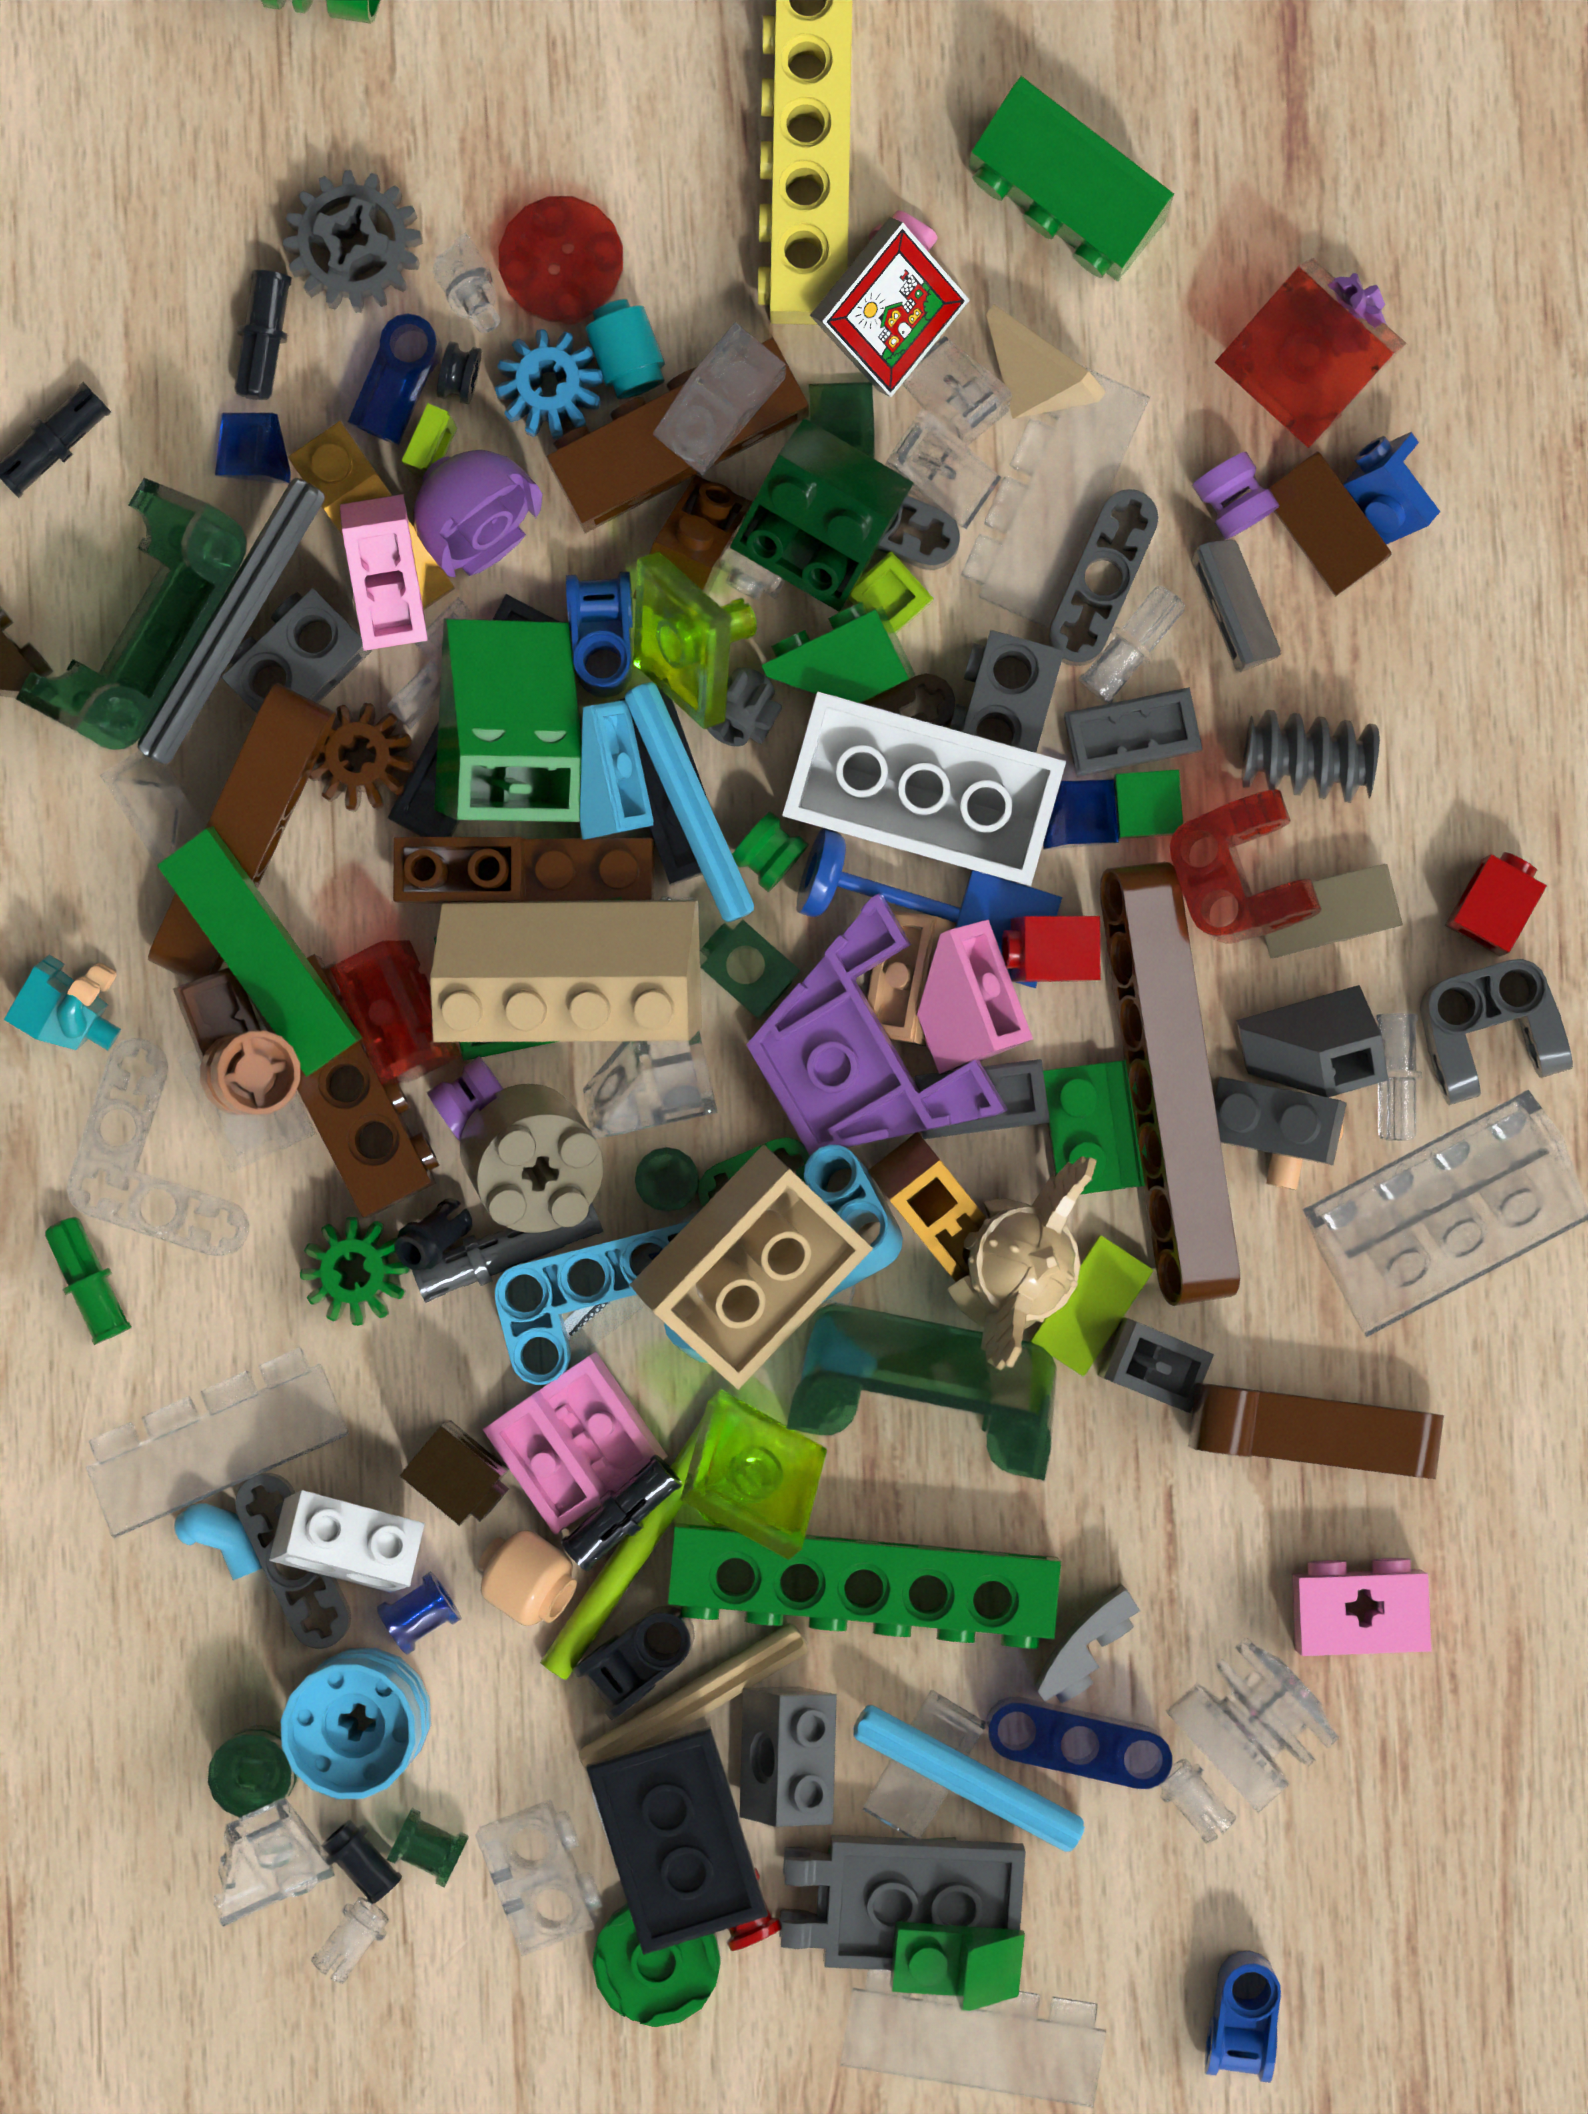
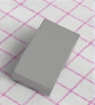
M1123 1585L1117 1587L1091 1607L1057 1644L1035 1683V1687L1044 1702L1056 1695L1060 1703H1064L1090 1687L1093 1681L1088 1674L1098 1669L1099 1666L1086 1645L1097 1639L1101 1647L1106 1646L1134 1627L1129 1618L1140 1610Z

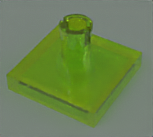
M660 552L638 558L633 664L703 729L725 722L730 643L752 638L756 634L757 621L752 607L749 603L744 604L743 598L734 599L730 603L720 606Z
M720 1389L707 1401L680 1500L699 1510L701 1516L709 1524L716 1527L728 1526L789 1560L803 1547L827 1448Z

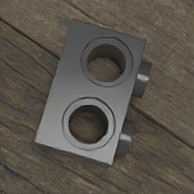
M312 588L304 597L298 592L288 597L271 616V620L275 625L258 642L253 637L243 641L227 665L230 669L221 678L258 714L266 697L256 694L254 688L255 678L262 669L268 666H278L285 670V687L319 704L372 650L364 651L361 636ZM313 622H324L330 625L332 638L324 650L309 653L301 649L299 642L300 634L307 625Z
M990 630L986 646L973 643L963 680L974 682L975 687L969 707L956 704L950 729L977 736L976 728L982 721L989 718L1001 719L1008 724L1012 732V742L1009 746L1036 753L1065 650ZM1008 657L1021 660L1029 671L1028 682L1016 689H1009L1000 685L993 672V668L998 661Z

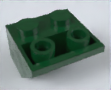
M803 418L775 459L730 548L840 612L889 530L914 482Z

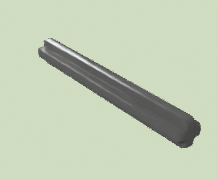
M294 478L290 481L138 740V749L154 761L167 764L174 757L320 509L325 495L314 485L299 478Z

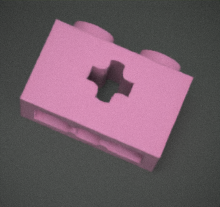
M1373 1559L1372 1571L1347 1572L1346 1561L1308 1562V1573L1292 1574L1295 1651L1301 1656L1431 1651L1428 1573L1420 1569H1411V1559ZM1363 1589L1367 1597L1376 1601V1609L1365 1611L1364 1621L1359 1622L1357 1616L1345 1610V1602L1356 1601L1358 1590Z

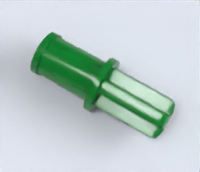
M71 1217L50 1226L45 1231V1237L68 1284L63 1291L65 1295L72 1293L93 1338L91 1339L93 1344H99L131 1329L132 1326L127 1321L108 1281L107 1276L111 1275L112 1272L110 1268L103 1270L80 1219Z

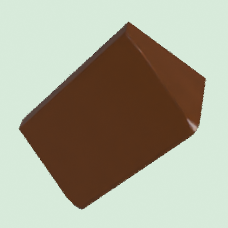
M1320 452L1314 453L1268 488L1279 504V507L1274 511L1335 597L1386 562L1392 555L1390 549Z

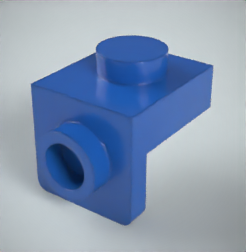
M1412 432L1390 442L1385 436L1370 442L1355 456L1354 460L1358 466L1343 483L1386 545L1429 526L1440 513L1438 507L1403 462L1419 443Z

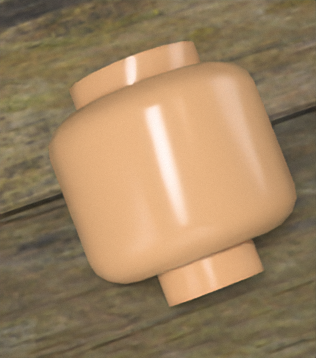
M530 1530L516 1532L506 1540L497 1537L488 1545L478 1564V1569L484 1572L480 1589L482 1596L488 1603L523 1626L535 1625L542 1620L546 1623L554 1621L568 1605L576 1589L577 1581L572 1578L573 1564L570 1558Z

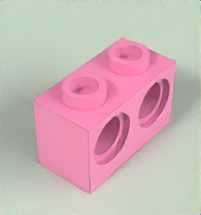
M404 494L340 504L342 533L364 651L428 641Z

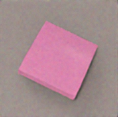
M596 1351L563 1373L558 1379L550 1382L482 1429L554 1535L601 1504L600 1498L608 1490L617 1492L650 1461L652 1456L658 1455L663 1460L668 1457Z

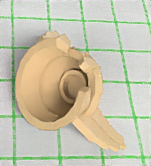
M1082 1156L1073 1164L1068 1162L1056 1176L1051 1175L1032 1206L1008 1198L984 1201L985 1210L990 1219H985L978 1232H970L964 1241V1247L970 1250L968 1258L970 1275L960 1279L947 1289L960 1311L979 1326L984 1327L981 1349L986 1351V1361L999 1370H1002L1005 1365L1013 1368L1022 1351L1023 1330L1037 1321L1043 1322L1045 1318L1065 1306L1078 1286L1077 1281L1080 1271L1078 1247L1076 1240L1065 1223L1068 1219L1067 1216L1076 1203V1199L1084 1190V1186L1092 1179L1097 1160L1091 1157L1087 1159Z

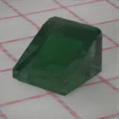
M871 382L809 384L810 421L874 458V411Z

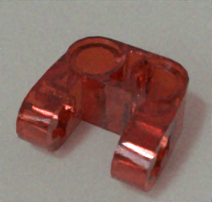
M1274 789L1255 793L1222 805L1193 820L1187 821L1179 826L1172 835L1169 846L1170 855L1191 918L1200 930L1217 942L1232 944L1270 934L1308 920L1319 914L1322 910L1311 879L1292 881L1252 895L1236 846L1275 832L1290 823L1291 820L1280 790ZM1201 838H1215L1218 845L1215 859L1204 867L1192 866L1189 854L1195 842ZM1226 896L1235 897L1238 901V913L1233 922L1223 927L1213 926L1210 922V910L1215 901Z

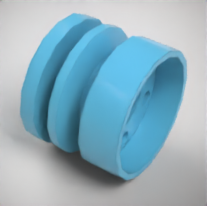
M349 1648L327 1658L290 1695L281 1718L283 1751L293 1772L312 1790L335 1799L367 1798L387 1789L422 1750L431 1727L430 1697L420 1675L401 1657L378 1648ZM359 1704L366 1706L365 1713L367 1717L376 1719L365 1731L357 1729V1718L348 1716Z

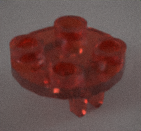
M548 196L526 205L508 223L499 244V273L509 296L526 313L548 322H561L566 325L582 322L587 316L592 315L595 309L605 305L614 296L624 272L623 244L614 223L596 205L574 196ZM571 244L574 246V250L571 253H564L562 251L563 246ZM557 265L560 267V271L554 275L548 272L549 267Z

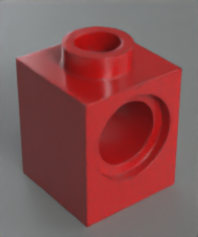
M1503 852L1500 859L1490 854L1479 863L1445 926L1494 954L1503 956L1510 953L1547 885L1534 878L1537 869L1527 861L1508 852Z
M1023 916L1011 918V930L1003 932L1001 954L1006 968L1011 969V981L1087 982L1101 980L1100 916Z

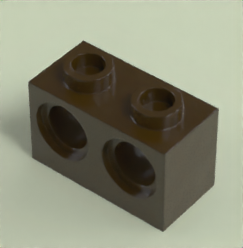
M451 1420L440 1425L399 1475L459 1526L469 1519L471 1515L481 1522L509 1490L500 1481L509 1468Z

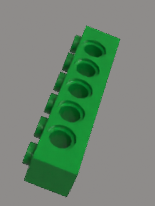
M676 1523L668 1604L680 1605L681 1616L693 1619L719 1620L720 1609L745 1611L744 1622L759 1625L781 1626L783 1625L784 1615L809 1617V1628L818 1630L847 1631L848 1621L873 1623L872 1633L877 1635L911 1637L912 1626L937 1628L936 1639L943 1641L975 1643L976 1632L1001 1634L1000 1645L1037 1649L1039 1648L1040 1638L1055 1639L1061 1561L1058 1557ZM731 1558L745 1560L754 1571V1582L747 1590L740 1593H732L725 1590L717 1578L719 1566ZM805 1564L816 1572L819 1583L813 1594L806 1598L798 1599L789 1596L783 1590L781 1576L791 1565ZM866 1569L873 1571L880 1577L882 1591L875 1601L869 1604H858L847 1596L845 1583L848 1577L855 1571ZM925 1575L939 1578L946 1586V1595L943 1602L931 1610L920 1609L909 1599V1590L912 1583L917 1578ZM988 1581H997L1004 1584L1010 1594L1009 1603L1005 1610L993 1616L980 1613L973 1604L976 1589Z

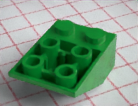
M444 618L434 810L456 820L580 822L582 740L569 623Z

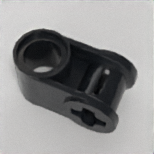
M659 1606L646 1613L620 1635L616 1634L580 1661L572 1671L577 1677L585 1676L608 1706L605 1714L612 1721L643 1698L656 1686L659 1680L683 1662L688 1656L695 1639L694 1626L690 1618L681 1616V1609L672 1606ZM657 1622L672 1624L681 1635V1647L671 1654L656 1652L648 1642V1628Z

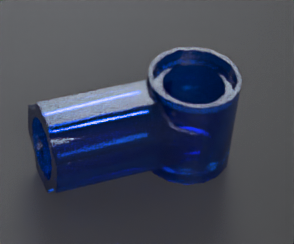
M409 313L397 315L388 321L383 328L379 341V350L347 422L370 435L398 446L428 377L439 364L442 354L440 339L430 323L421 316ZM414 330L426 335L428 341L427 350L420 359L413 362H405L396 358L395 343L402 334Z

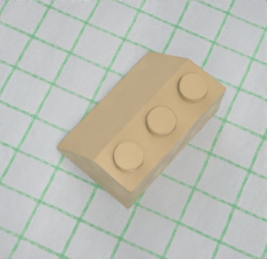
M763 1144L629 1286L655 1315L739 1390L873 1248Z

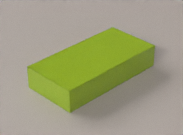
M1099 1235L1080 1263L1078 1286L1068 1299V1302L1058 1311L1045 1318L1030 1339V1342L1084 1377L1154 1270L1102 1235Z

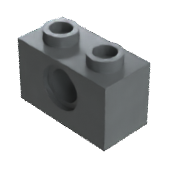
M804 1687L743 1688L739 1817L775 1827L833 1825L837 1694Z

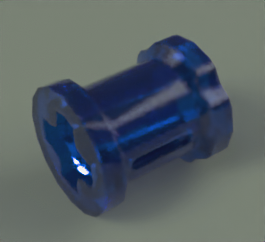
M431 1571L422 1577L423 1584L392 1605L385 1601L377 1606V1612L386 1629L406 1655L415 1650L416 1641L446 1621L453 1625L462 1619L448 1592Z

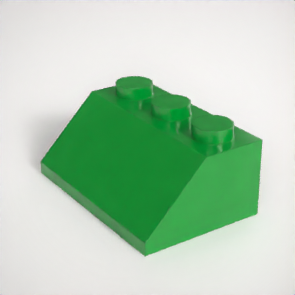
M1022 76L1013 85L971 151L969 167L976 172L972 176L974 182L996 200L1002 201L1007 196L1025 210V213L1022 215L1023 219L1040 235L1050 240L1055 235H1058L1076 249L1072 254L1074 259L1084 269L1098 278H1103L1107 273L1119 282L1165 223L1174 197L1172 191Z

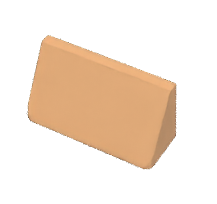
M892 910L912 945L872 968L866 999L890 1040L927 1046L917 1012L939 936L943 932L954 929L956 923L936 916Z

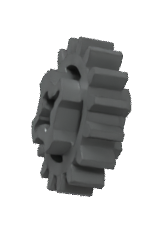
M351 170L344 171L342 186L333 187L331 181L326 176L319 178L322 194L315 198L311 194L302 191L298 196L306 211L303 215L288 213L286 217L288 225L298 232L296 236L283 239V246L286 252L300 254V257L294 259L288 265L293 276L302 277L310 274L304 285L306 293L312 298L323 289L327 290L326 303L333 310H336L340 305L343 297L350 299L355 313L362 312L364 297L373 296L381 307L387 305L384 289L391 285L395 289L404 292L408 287L401 275L402 269L418 270L420 266L418 257L408 251V248L423 244V237L420 231L406 229L407 226L417 219L413 206L397 209L402 199L400 189L395 185L384 194L380 193V180L378 175L373 173L366 179L364 186L357 185ZM349 203L348 208L331 216L326 215L334 207ZM379 210L391 221L394 227L395 241L389 240L387 235L376 231L375 227L378 222L377 214ZM356 230H361L366 245H354L351 252L346 254L340 241L341 237L352 239ZM312 242L318 244L319 248L330 251L331 257L328 262V273H325L315 262L312 253ZM375 267L381 268L375 275L357 281L360 274Z

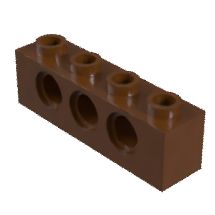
M313 954L307 957V960L363 1038L307 1077L300 1069L301 1080L297 1091L362 1218H370L436 1184L430 1170L440 1166L424 1133L420 1132L412 1136L401 1113L411 1109L394 1075L383 1080L372 1058L382 1051L367 1021L363 1018L354 1023L343 1001L352 996V992L337 963L333 962L325 966L323 960ZM254 1004L266 1030L270 1033L276 1034L269 1025V1023L266 1021L262 1013L259 1011L257 1006ZM345 1066H355L360 1070L364 1078V1087L361 1094L350 1102L339 1101L331 1089L333 1075L337 1070ZM382 1122L392 1132L393 1145L389 1153L384 1157L371 1159L361 1149L360 1136L368 1125Z

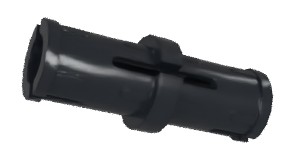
M82 382L79 388L43 422L37 417L29 425L33 431L0 461V479L20 498L23 492L55 462L61 459L65 463L73 455L69 449L98 422L112 412Z
M658 1455L652 1456L650 1461L617 1492L608 1490L600 1498L601 1506L569 1536H565L561 1540L563 1548L582 1569L590 1571L594 1567L593 1565L627 1534L635 1536L644 1528L642 1520L675 1490L683 1486L681 1484L682 1481Z

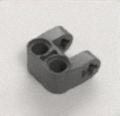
M1515 959L1443 980L1431 986L1423 995L1420 1012L1428 1051L1440 1090L1448 1105L1476 1098L1481 1094L1479 1078L1466 1034L1518 1019L1531 1062L1540 1078L1567 1071L1573 1067L1571 1050L1560 1012L1543 971L1533 962ZM1507 972L1521 975L1528 984L1529 995L1521 1007L1508 1005L1499 993L1501 978ZM1446 990L1459 992L1468 1003L1467 1017L1460 1025H1452L1445 1022L1438 1012L1437 1004L1439 997Z

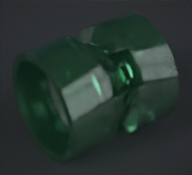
M253 1725L239 1730L216 1750L208 1768V1785L213 1799L224 1811L238 1818L256 1819L272 1813L291 1795L300 1779L293 1772L283 1751L281 1730L265 1725Z

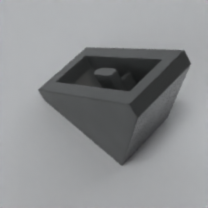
M1123 1317L1116 1329L1098 1376L1191 1413L1196 1383H1203L1214 1354Z

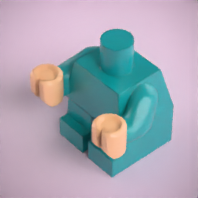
M49 954L34 966L4 1020L39 1041L77 1050L89 1039L109 1051L119 1036L121 1029L101 1017L108 1004L99 997L100 990L106 992L117 976V972L103 963H96L89 969L86 976L73 980L61 971L65 964Z

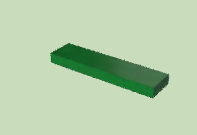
M214 827L206 828L157 865L276 1035L281 1036L293 1047L300 1062V1069L306 1077L316 1072L363 1038Z

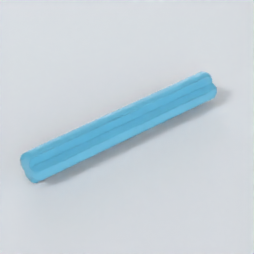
M648 682L632 688L625 693L626 703L722 919L726 922H733L749 915L754 911V903L657 685L653 682Z
M873 1705L866 1706L857 1718L853 1728V1736L859 1742L1064 1852L1072 1851L1081 1839L1085 1827L1084 1821L1080 1816Z

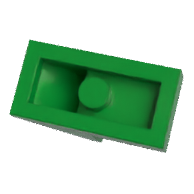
M896 1921L890 1974L892 1992L956 1996L961 2011H972L1019 1997L1025 1939L1024 1930Z

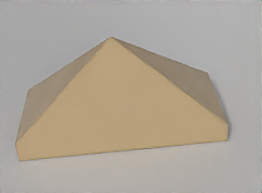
M993 304L986 313L1012 419L1096 403L1106 393L1104 388L1087 369L1001 308Z

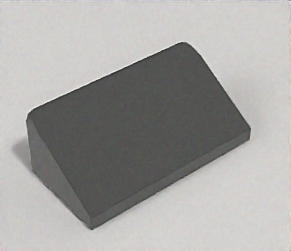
M1229 539L1208 542L1198 546L1191 560L1235 669L1241 673L1278 658L1281 655V649L1238 543L1235 540Z

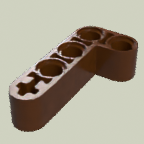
M1196 1383L1188 1447L1219 1454L1244 1457L1258 1456L1436 1479L1444 1415Z

